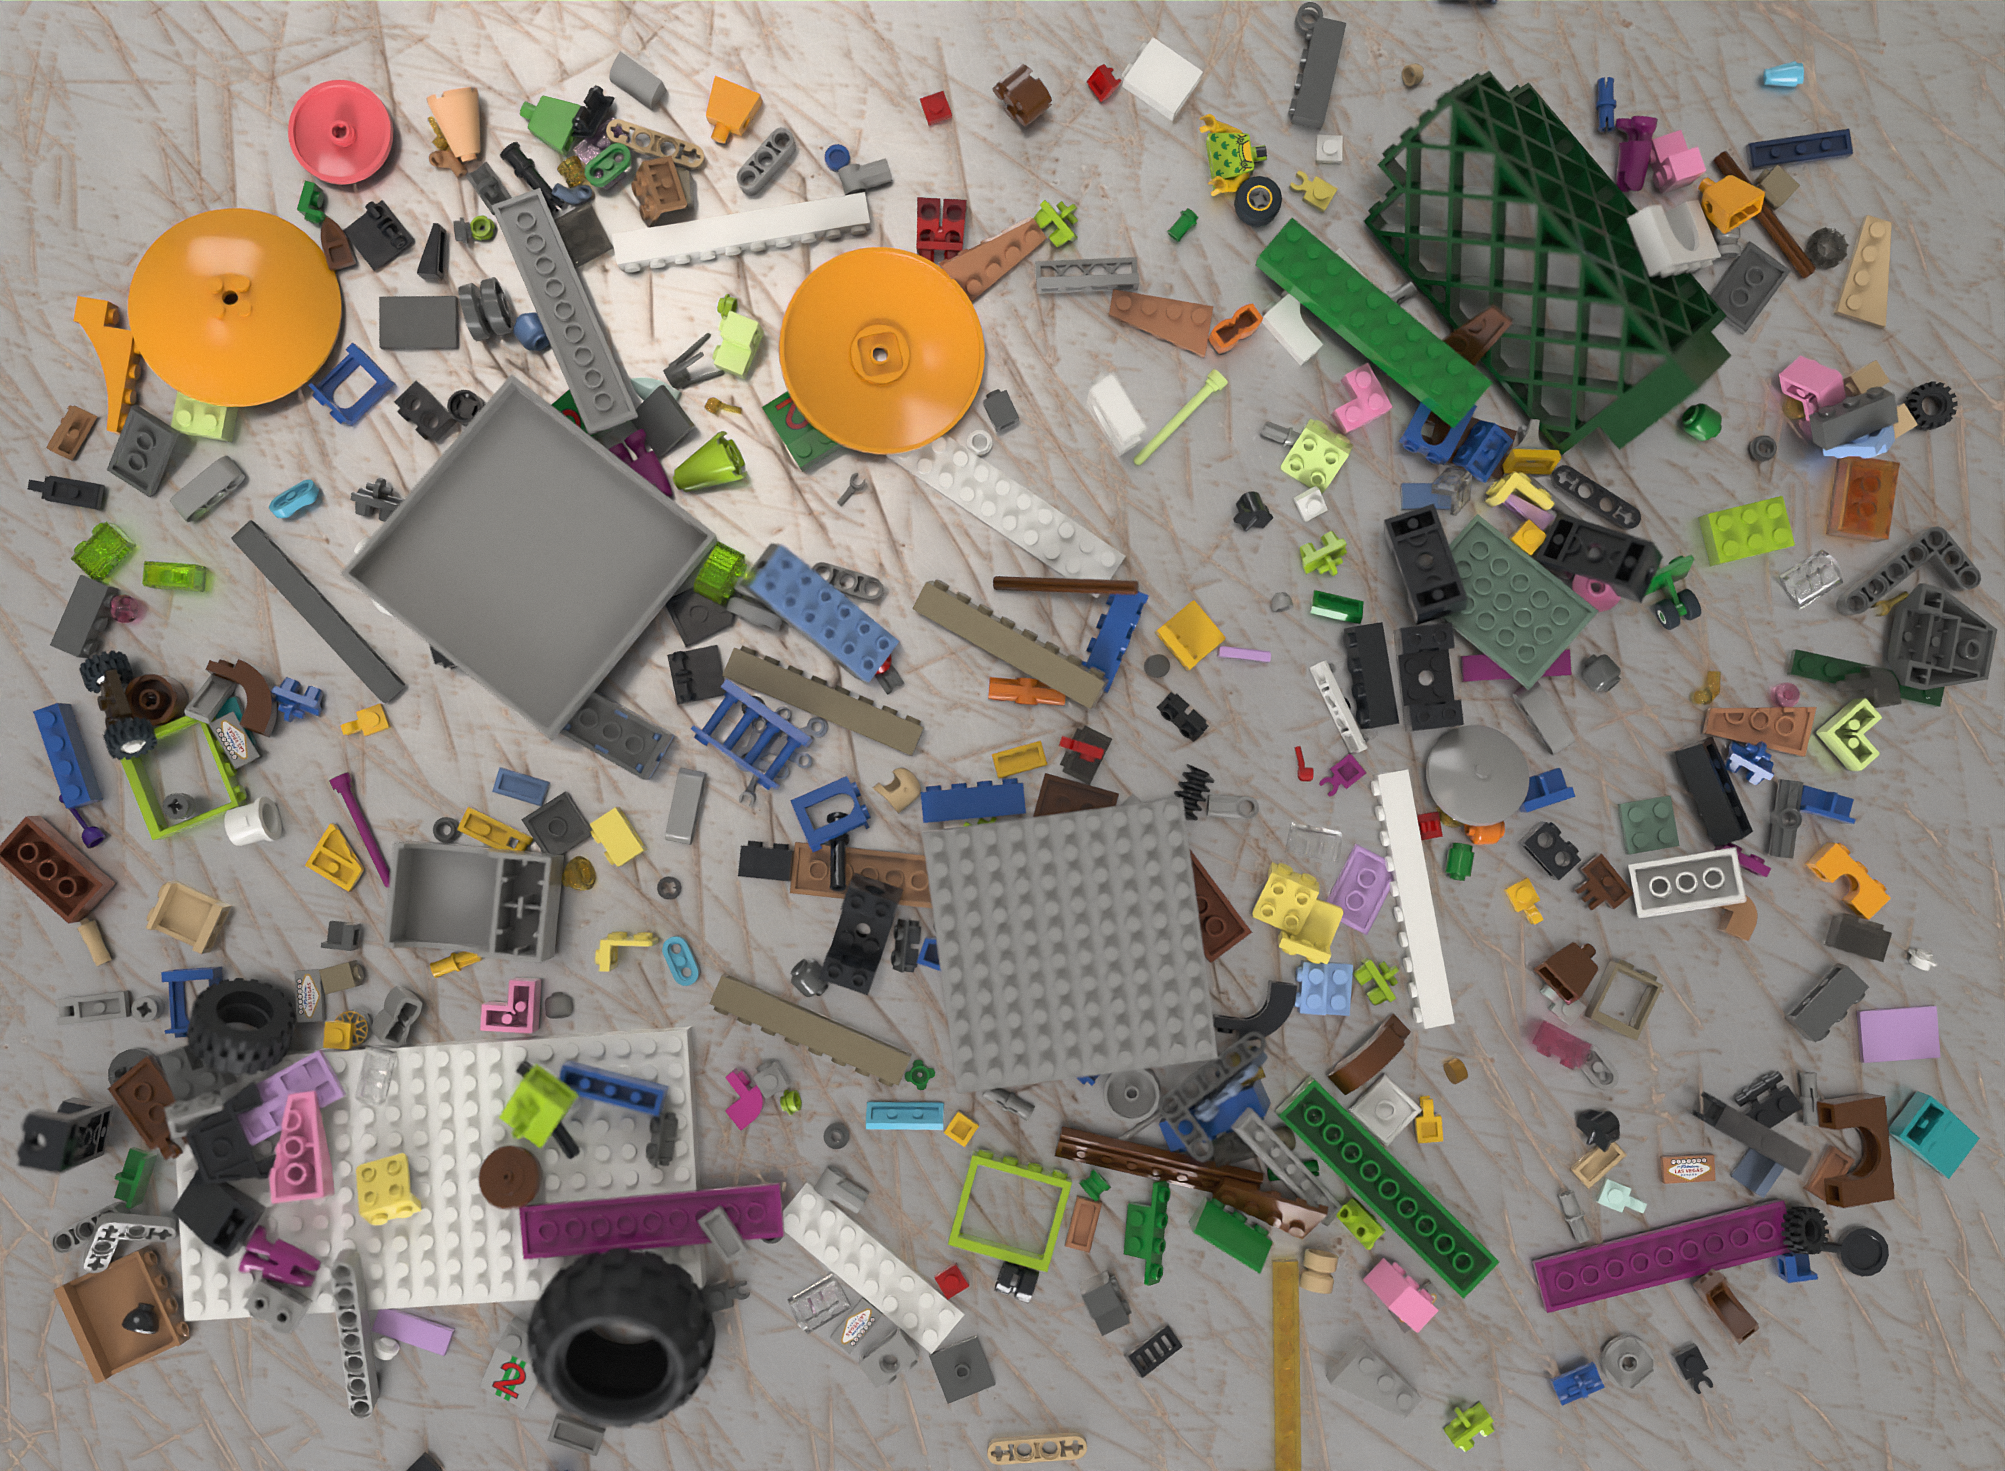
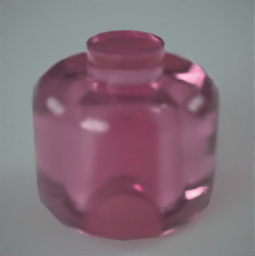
M130 595L114 597L110 607L111 617L120 623L134 621L138 615L137 600Z
M1785 682L1775 685L1771 690L1770 697L1773 704L1777 707H1793L1800 699V692L1796 685Z

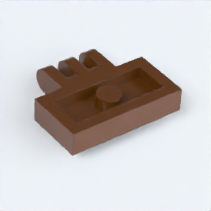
M1598 853L1580 868V871L1587 880L1575 889V892L1580 894L1584 890H1588L1581 899L1583 902H1587L1592 897L1594 898L1588 904L1590 910L1595 909L1604 901L1611 909H1615L1634 894L1602 853Z

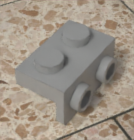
M219 1093L203 1094L196 1099L176 1102L169 1107H165L164 1111L171 1138L176 1139L185 1136L188 1131L212 1112L222 1110L223 1104Z

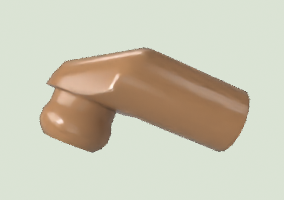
M437 150L429 155V162L432 166L450 168L457 178L465 176L468 172L459 158H455L452 151Z

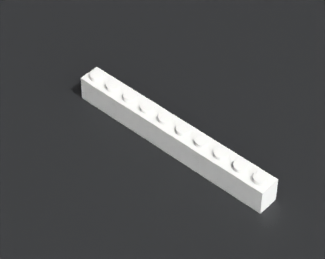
M863 192L612 234L616 262L619 268L625 270V272H636L640 270V267L644 266L661 268L668 262L675 261L676 264H685L690 262L692 258L700 257L701 260H709L715 258L716 254L725 253L727 256L740 254L741 250L751 249V251L757 252L765 250L766 246L787 247L791 245V242L795 241L811 243L816 241V238L825 236L827 239H836L841 237V234L849 232L852 235H860L866 233L867 229H871L866 195Z
M1405 769L1373 775L1374 781H1371V790L1373 796H1377L1378 800L1375 812L1377 820L1382 822L1383 831H1380L1382 846H1386L1388 855L1385 857V866L1388 872L1391 871L1394 881L1389 882L1392 897L1396 898L1397 907H1394L1395 919L1401 925L1402 932L1398 934L1401 947H1405L1406 952L1403 964L1406 973L1410 974L1411 982L1408 983V991L1410 997L1414 998L1416 1008L1412 1009L1415 1023H1419V1026L1424 1029L1454 1024L1455 1020L1409 771Z

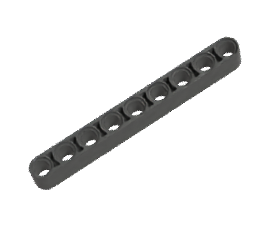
M250 520L231 537L240 550L378 699L386 704L405 687L404 682L260 526Z

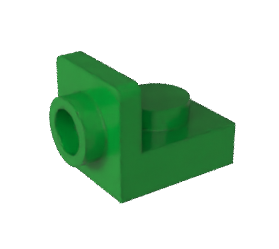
M306 180L297 211L305 216L304 220L319 224L320 221H324L325 217H328L325 213L317 210L323 203V190L317 184Z

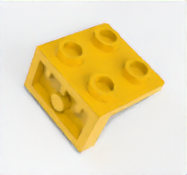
M1194 600L1154 632L1186 671L1192 669L1201 659L1226 639Z

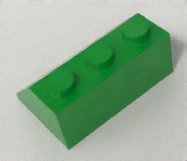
M1204 1196L1189 1220L1193 1233L1260 1274L1273 1243L1268 1235L1269 1231L1259 1224H1256L1255 1227L1246 1222L1248 1218L1237 1210H1234L1233 1213L1224 1208L1226 1205L1221 1201Z

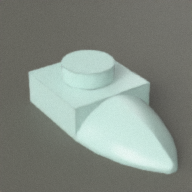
M648 377L631 379L635 392L643 400L661 385H665L676 401H678L682 394L681 391L659 379L656 380Z

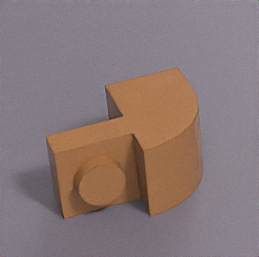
M1745 895L1746 902L1718 906L1724 909L1725 912L1717 929L1740 940L1749 941L1758 918L1757 909L1753 901Z

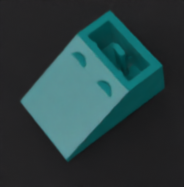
M1919 1091L1914 1094L1888 1128L1891 1136L1947 1179H1950L1980 1139L1949 1109L1932 1096Z

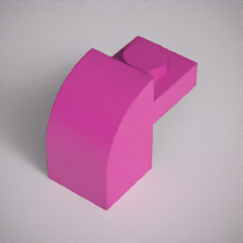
M735 1068L725 1078L740 1098L728 1106L725 1112L741 1131L758 1117L764 1107L765 1098L757 1084L751 1087L749 1085L751 1080L743 1070L739 1072Z

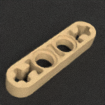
M620 119L612 120L607 125L606 135L608 140L613 144H624L629 150L657 159L667 157V155L661 152L660 146L665 142H670L675 147V152L669 155L672 156L674 165L695 170L701 167L704 161L703 150L695 144ZM617 126L622 127V132L628 135L630 129L634 130L631 143L627 142L628 137L624 135L615 138L614 132L611 129L616 130ZM639 134H646L650 138V144L647 147H640L636 144L635 138ZM679 146L684 147L682 153L691 154V151H695L696 157L700 159L694 160L693 163L688 162L689 158L681 155V160L676 159L679 154Z
M1076 1432L1002 1437L990 1441L987 1448V1456L996 1465L1075 1460L1085 1455L1087 1452V1442L1082 1434ZM1064 1440V1446H1070L1073 1444V1440H1078V1444L1083 1446H1079L1078 1451H1073L1072 1447H1064L1065 1453H1061L1060 1441ZM1048 1441L1054 1442L1057 1445L1056 1452L1053 1454L1045 1453L1042 1449L1044 1443ZM1022 1443H1027L1031 1446L1032 1451L1029 1455L1022 1456L1017 1452V1447ZM1009 1444H1013V1457H1010V1451L1002 1452L1001 1457H997L995 1452H991L995 1451L996 1446H1001V1450H1009Z

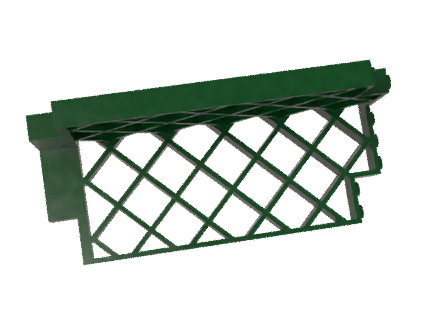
M1490 71L1482 75L1477 73L1470 80L1466 79L1460 85L1453 87L1449 92H1444L1435 101L1437 106L1432 111L1427 109L1418 117L1419 124L1415 128L1410 126L1399 136L1402 141L1397 146L1393 143L1382 153L1384 158L1377 165L1392 181L1394 186L1385 193L1387 199L1383 203L1379 200L1368 210L1370 215L1364 220V223L1455 330L1470 320L1460 309V288L1489 291L1488 307L1494 304L1500 310H1502L1503 293L1533 296L1531 326L1511 324L1480 360L1530 419L1540 420L1539 429L1553 446L1559 450L1561 455L1598 427L1605 432L1620 450L1700 390L1732 356L1712 333L1727 315L1691 273L1684 272L1676 276L1672 274L1664 278L1661 275H1649L1627 220L1628 217L1638 213V210L1529 82L1522 87L1516 85L1510 91H1506ZM1451 106L1450 138L1420 135L1445 109ZM1405 148L1406 171L1395 159ZM1421 149L1450 151L1449 184L1421 182ZM1465 152L1494 155L1493 188L1464 186ZM1405 193V225L1387 223L1381 214ZM1421 195L1448 197L1447 229L1420 226ZM1463 198L1492 201L1491 233L1462 231ZM1507 202L1537 206L1535 238L1505 235ZM1420 239L1447 242L1446 273L1428 271L1419 261ZM1462 244L1490 247L1489 278L1461 275ZM1505 248L1535 251L1533 282L1504 279ZM1549 253L1577 255L1580 257L1578 287L1547 284ZM1546 298L1577 301L1576 332L1545 328ZM1591 303L1623 307L1621 337L1589 333ZM1501 337L1530 340L1529 369L1514 368L1507 365L1500 356ZM1544 342L1575 346L1573 375L1543 371ZM1588 348L1620 352L1618 381L1586 377ZM1633 353L1666 358L1656 368L1632 385ZM1542 386L1572 390L1571 418L1550 415L1541 405ZM1586 392L1618 396L1585 422Z

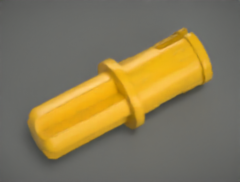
M466 951L457 954L453 952L447 958L430 963V969L433 976L438 978L455 970L459 972L463 967L481 961L482 957Z

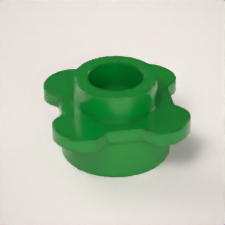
M917 1059L913 1062L912 1069L905 1073V1080L914 1084L918 1090H924L929 1079L934 1078L935 1070L926 1067L922 1060ZM919 1072L922 1073V1077H918L917 1074Z

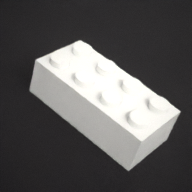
M1736 848L1628 865L1639 919L1746 902Z

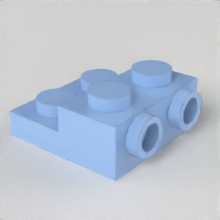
M1890 425L1826 451L1823 449L1824 456H1834L1836 458L1847 456L1870 458L1878 454L1887 453L1895 441L1894 427Z
M1301 960L1300 966L1296 967L1295 980L1299 982V992L1296 993L1294 1003L1297 1011L1301 1014L1350 1016L1353 964L1332 962L1316 964Z

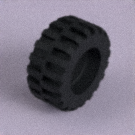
M235 978L234 981H229V979L222 980L218 985L214 983L207 987L194 1001L187 1030L188 1045L199 1061L203 1059L204 1065L209 1068L215 1067L218 1072L224 1074L225 1072H232V1075L238 1076L241 1073L254 1075L257 1071L264 1072L271 1069L272 1066L279 1064L283 1057L287 1055L296 1023L295 1010L287 997L284 998L283 992L279 989L274 990L272 985L266 982L261 984L258 983V980L251 979L246 981L243 978ZM244 1023L257 1029L241 1030L227 1024Z

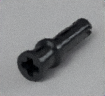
M518 142L509 144L501 152V159L507 160L514 168V174L519 178H524L533 190L541 189L552 214L559 212L553 201L560 209L564 207L565 202L552 194V188L536 171L534 161L531 158L528 159L520 150V144Z
M842 812L831 813L827 815V822L830 824L846 817L848 814ZM847 833L827 841L830 845L829 888L832 891H843L846 889V845L850 841V836Z

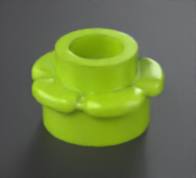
M484 215L475 217L470 223L472 236L477 240L490 239L494 234V222L491 219H487Z
M726 294L725 298L719 299L717 311L721 313L722 318L723 316L727 317L729 311L736 313L737 298Z
M785 1090L784 1096L780 1097V1105L783 1111L793 1115L795 1111L801 1110V1098L796 1090L790 1092Z

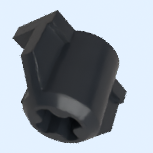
M1246 492L1236 502L1239 513L1233 520L1234 523L1241 524L1246 532L1252 526L1264 528L1273 519V515L1270 514L1268 507L1263 503L1258 492Z
M1591 1110L1582 1114L1578 1121L1577 1127L1588 1137L1586 1144L1591 1145L1595 1143L1604 1153L1608 1151L1613 1142L1620 1138L1619 1120L1610 1111L1599 1112Z

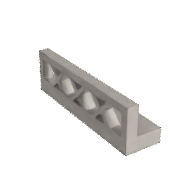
M1137 257L1035 261L1036 293L1138 289L1139 286ZM1122 264H1132L1131 274H1117L1115 270ZM1098 265H1102L1109 271L1107 275H1092L1089 272ZM1075 266L1083 272L1081 276H1066L1064 274L1069 267ZM1041 268H1052L1058 275L1056 277H1041Z

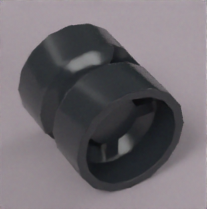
M462 389L450 396L447 409L454 420L467 427L485 406L486 402L470 390Z
M1004 1261L997 1277L994 1291L1006 1296L1012 1293L1014 1294V1299L1028 1304L1035 1290L1039 1271L1029 1267L1021 1269L1018 1264ZM1014 1274L1019 1276L1015 1286L1010 1285Z

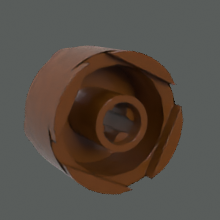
M1020 63L997 82L992 89L995 95L1006 104L1004 110L1012 120L1017 118L1025 127L1052 106L1050 103L1052 98L1043 82L1039 78L1035 80L1029 75L1033 71L1027 65Z
M147 674L136 677L125 690V695L132 712L131 718H146L151 721L152 726H162L179 719L183 715L189 700L188 694L180 682L166 675Z

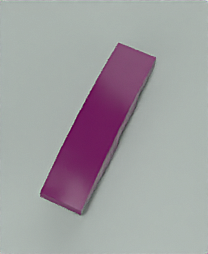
M1570 649L1564 650L1541 677L1572 675ZM1485 654L1461 656L1462 682L1515 679Z

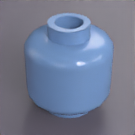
M536 312L521 314L516 319L513 333L525 349L540 351L549 345V340Z

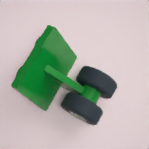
M1692 555L1687 557L1678 556L1671 560L1669 565L1661 569L1658 567L1646 592V595H1649L1661 589L1667 599H1663L1655 604V612L1660 623L1667 630L1678 627L1681 616H1684L1687 620H1693L1701 615V606L1695 594L1690 589H1684L1676 593L1674 582L1687 576L1694 561Z

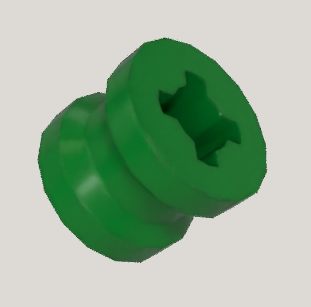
M1096 1169L1090 1171V1176L1087 1179H1082L1079 1182L1084 1191L1096 1202L1100 1199V1194L1103 1191H1108L1111 1188L1110 1184Z

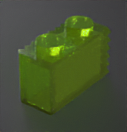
M108 521L96 525L92 530L93 535L87 541L79 543L74 549L75 554L71 557V560L93 580H104L115 569V566L136 547V543L115 523Z
M718 541L694 581V591L718 604H722L724 598L729 599L734 592L735 585L733 583L735 579L742 577L746 571L745 554Z
M145 561L142 584L153 589L203 592L206 586L207 569L196 564Z

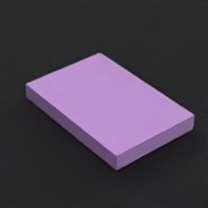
M1354 844L1325 901L1340 906L1343 909L1341 923L1365 935H1368L1390 891L1389 882L1394 881L1393 874L1386 869L1385 858Z
M1937 1006L1856 1011L1860 1062L1941 1058Z

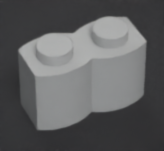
M395 986L385 999L384 1009L375 1017L372 1024V1032L382 1043L398 1048L406 1040L410 1025L418 1018L422 1009V1002L412 991Z

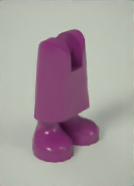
M1632 116L1631 119H1616V128L1625 132L1628 136V142L1619 143L1616 186L1622 193L1640 191L1643 188L1653 146L1651 140L1657 127V118Z
M644 429L637 430L624 439L626 445L638 458L637 460L633 461L624 443H618L608 449L652 485L655 483L658 490L668 498L673 495L668 478L654 451L647 452L645 448L647 435Z
M258 1225L246 1246L247 1251L240 1261L238 1271L248 1273L251 1270L262 1271L261 1278L294 1286L312 1287L315 1277L299 1269L301 1267L310 1271H318L321 1261L280 1238L276 1240L275 1244H272L266 1239V1228ZM258 1253L269 1256L268 1260L261 1258Z

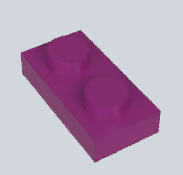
M1731 842L1727 843V845L1723 844L1715 847L1714 851L1736 848L1739 867L1756 876L1767 877L1772 869L1764 865V859L1754 854L1747 856L1741 853L1742 848Z

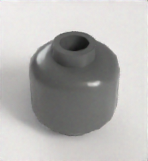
M1594 654L1583 663L1585 669L1582 672V677L1596 692L1603 690L1608 692L1621 680L1619 677L1621 669L1606 654L1596 657Z
M813 959L799 961L791 971L792 985L806 997L820 996L828 988L827 982L819 979L822 966Z

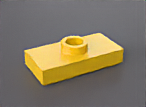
M1041 741L992 754L998 779L1048 765Z

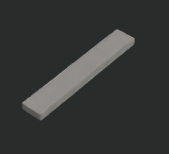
M1247 1107L1231 1128L1297 1198L1307 1200L1306 1205L1318 1208L1319 1204L1328 1206V1214L1321 1221L1323 1225L1328 1227L1343 1206L1252 1109Z

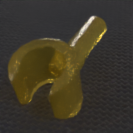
M430 116L427 120L437 135L432 143L440 150L445 151L449 144L433 116Z
M714 397L709 398L704 407L705 410L715 415L719 408L741 414L742 410L740 407L728 405Z
M1905 591L1887 601H1877L1870 608L1881 605L1882 612L1877 614L1876 617L1885 616L1890 612L1892 606L1904 600L1909 594Z

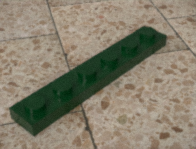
M1797 649L1791 652L1787 675L1933 707H1941L1945 688L1920 690L1904 686L1899 683L1893 670Z

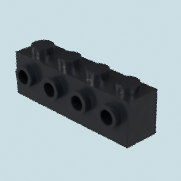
M1383 622L1345 628L1343 642L1348 651L1349 659L1347 666L1352 675V695L1356 699V719L1358 724H1360V729L1399 724Z
M1710 737L1694 742L1675 752L1677 764L1683 770L1687 780V787L1695 798L1697 811L1703 817L1707 826V834L1715 847L1741 840L1752 833V827L1714 738Z

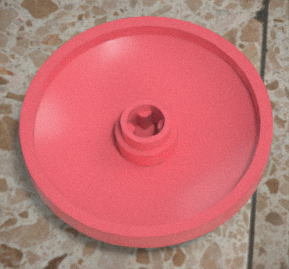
M331 80L312 87L297 101L290 115L288 137L294 156L313 176L332 184H352L368 178L383 165L392 147L393 125L387 108L371 90L356 82Z

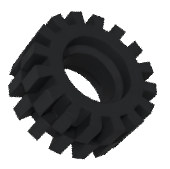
M1931 381L1912 389V392L1907 394L1905 398L1908 400L1904 404L1908 407L1909 412L1918 424L1915 428L1921 427L1920 430H1932L1946 425L1947 422L1953 419L1951 416L1957 412L1953 407L1958 406V401H1952V398H1955L1956 395L1955 393L1949 394L1951 390L1949 386L1944 388V383L1939 382L1936 384V381ZM1925 397H1933L1938 402L1939 409L1935 415H1928L1924 412L1922 401Z
M1793 1206L1791 1207L1792 1209H1788L1786 1211L1787 1214L1783 1215L1785 1222H1781V1227H1784V1231H1781V1236L1786 1237L1783 1242L1788 1245V1250L1797 1254L1815 1255L1821 1253V1250H1824L1826 1247L1823 1242H1828L1825 1234H1829V1229H1825L1828 1222L1823 1220L1825 1215L1820 1213L1818 1208Z

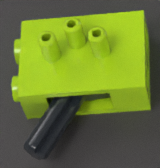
M536 1063L521 1080L499 1118L514 1129L512 1136L516 1139L524 1136L541 1149L549 1138L553 1136L568 1159H573L580 1153L579 1147L562 1124V1120L577 1099L578 1094Z

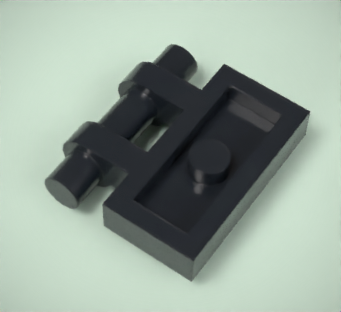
M1779 1071L1772 1075L1767 1074L1763 1076L1761 1082L1751 1088L1743 1089L1741 1091L1742 1094L1734 1098L1739 1107L1747 1103L1750 1105V1108L1742 1112L1743 1114L1770 1129L1800 1110L1802 1106L1789 1086L1784 1085L1779 1089L1777 1088L1776 1084L1784 1080ZM1765 1091L1769 1092L1770 1095L1758 1101L1757 1096Z

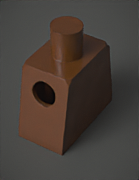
M1572 942L1533 970L1567 1005H1570L1583 996L1598 971V965L1591 959L1596 954V950L1589 943H1584L1579 947L1576 943Z

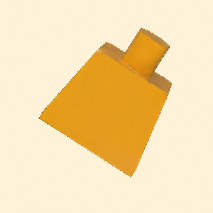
M715 75L706 111L708 122L715 125L711 138L725 144L729 132L742 136L762 106L763 100L761 95Z
M1728 175L1717 183L1710 178H1705L1698 186V191L1703 193L1701 208L1704 215L1724 234L1761 212L1765 192L1733 175Z

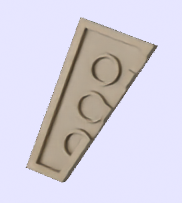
M1870 215L1863 217L1833 314L1880 329L1886 327L1892 222Z

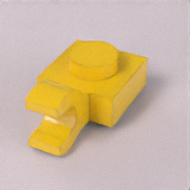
M382 703L357 711L358 720L340 725L343 735H351L363 730L364 736H369L391 728Z
M1524 878L1504 889L1516 912L1524 910L1530 924L1535 925L1543 921L1542 915L1534 905L1540 901V898L1529 878Z
M1419 1096V1105L1422 1110L1421 1115L1414 1118L1416 1142L1418 1144L1443 1142L1442 1116L1434 1114L1433 1099H1430V1096Z

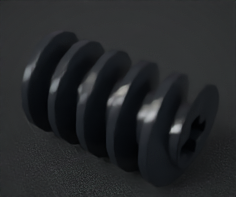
M1187 764L1186 766L1191 772H1183L1182 774L1187 779V782L1179 781L1178 785L1183 791H1175L1174 794L1177 797L1183 798L1185 819L1197 821L1198 817L1193 811H1202L1197 802H1206V798L1201 793L1210 792V789L1205 784L1214 783L1215 780L1209 773Z

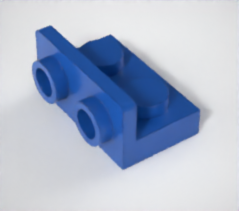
M1480 420L1472 428L1464 444L1457 450V454L1452 462L1457 466L1464 467L1479 482L1486 483L1514 440L1496 423Z

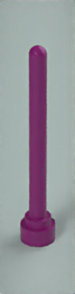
M347 772L332 778L329 782L333 790H336L338 794L341 793L384 886L389 888L391 874L351 791V782L353 781L349 773Z

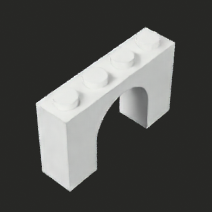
M1699 200L1684 202L1666 213L1662 205L1649 206L1627 218L1650 276L1661 275L1664 278L1672 274L1676 276L1684 272L1690 273L1697 269L1702 271L1713 266L1712 261L1721 257Z
M1340 248L1335 252L1366 278ZM1285 290L1281 294L1284 297L1277 304L1272 301L1262 311L1265 314L1262 324L1295 361L1302 366L1321 349L1323 344L1303 322L1300 314V302Z
M1113 373L1107 377L1105 374H1102L1091 382L1092 386L1089 389L1086 406L1119 457L1140 444L1141 438L1139 435L1145 432L1146 426Z

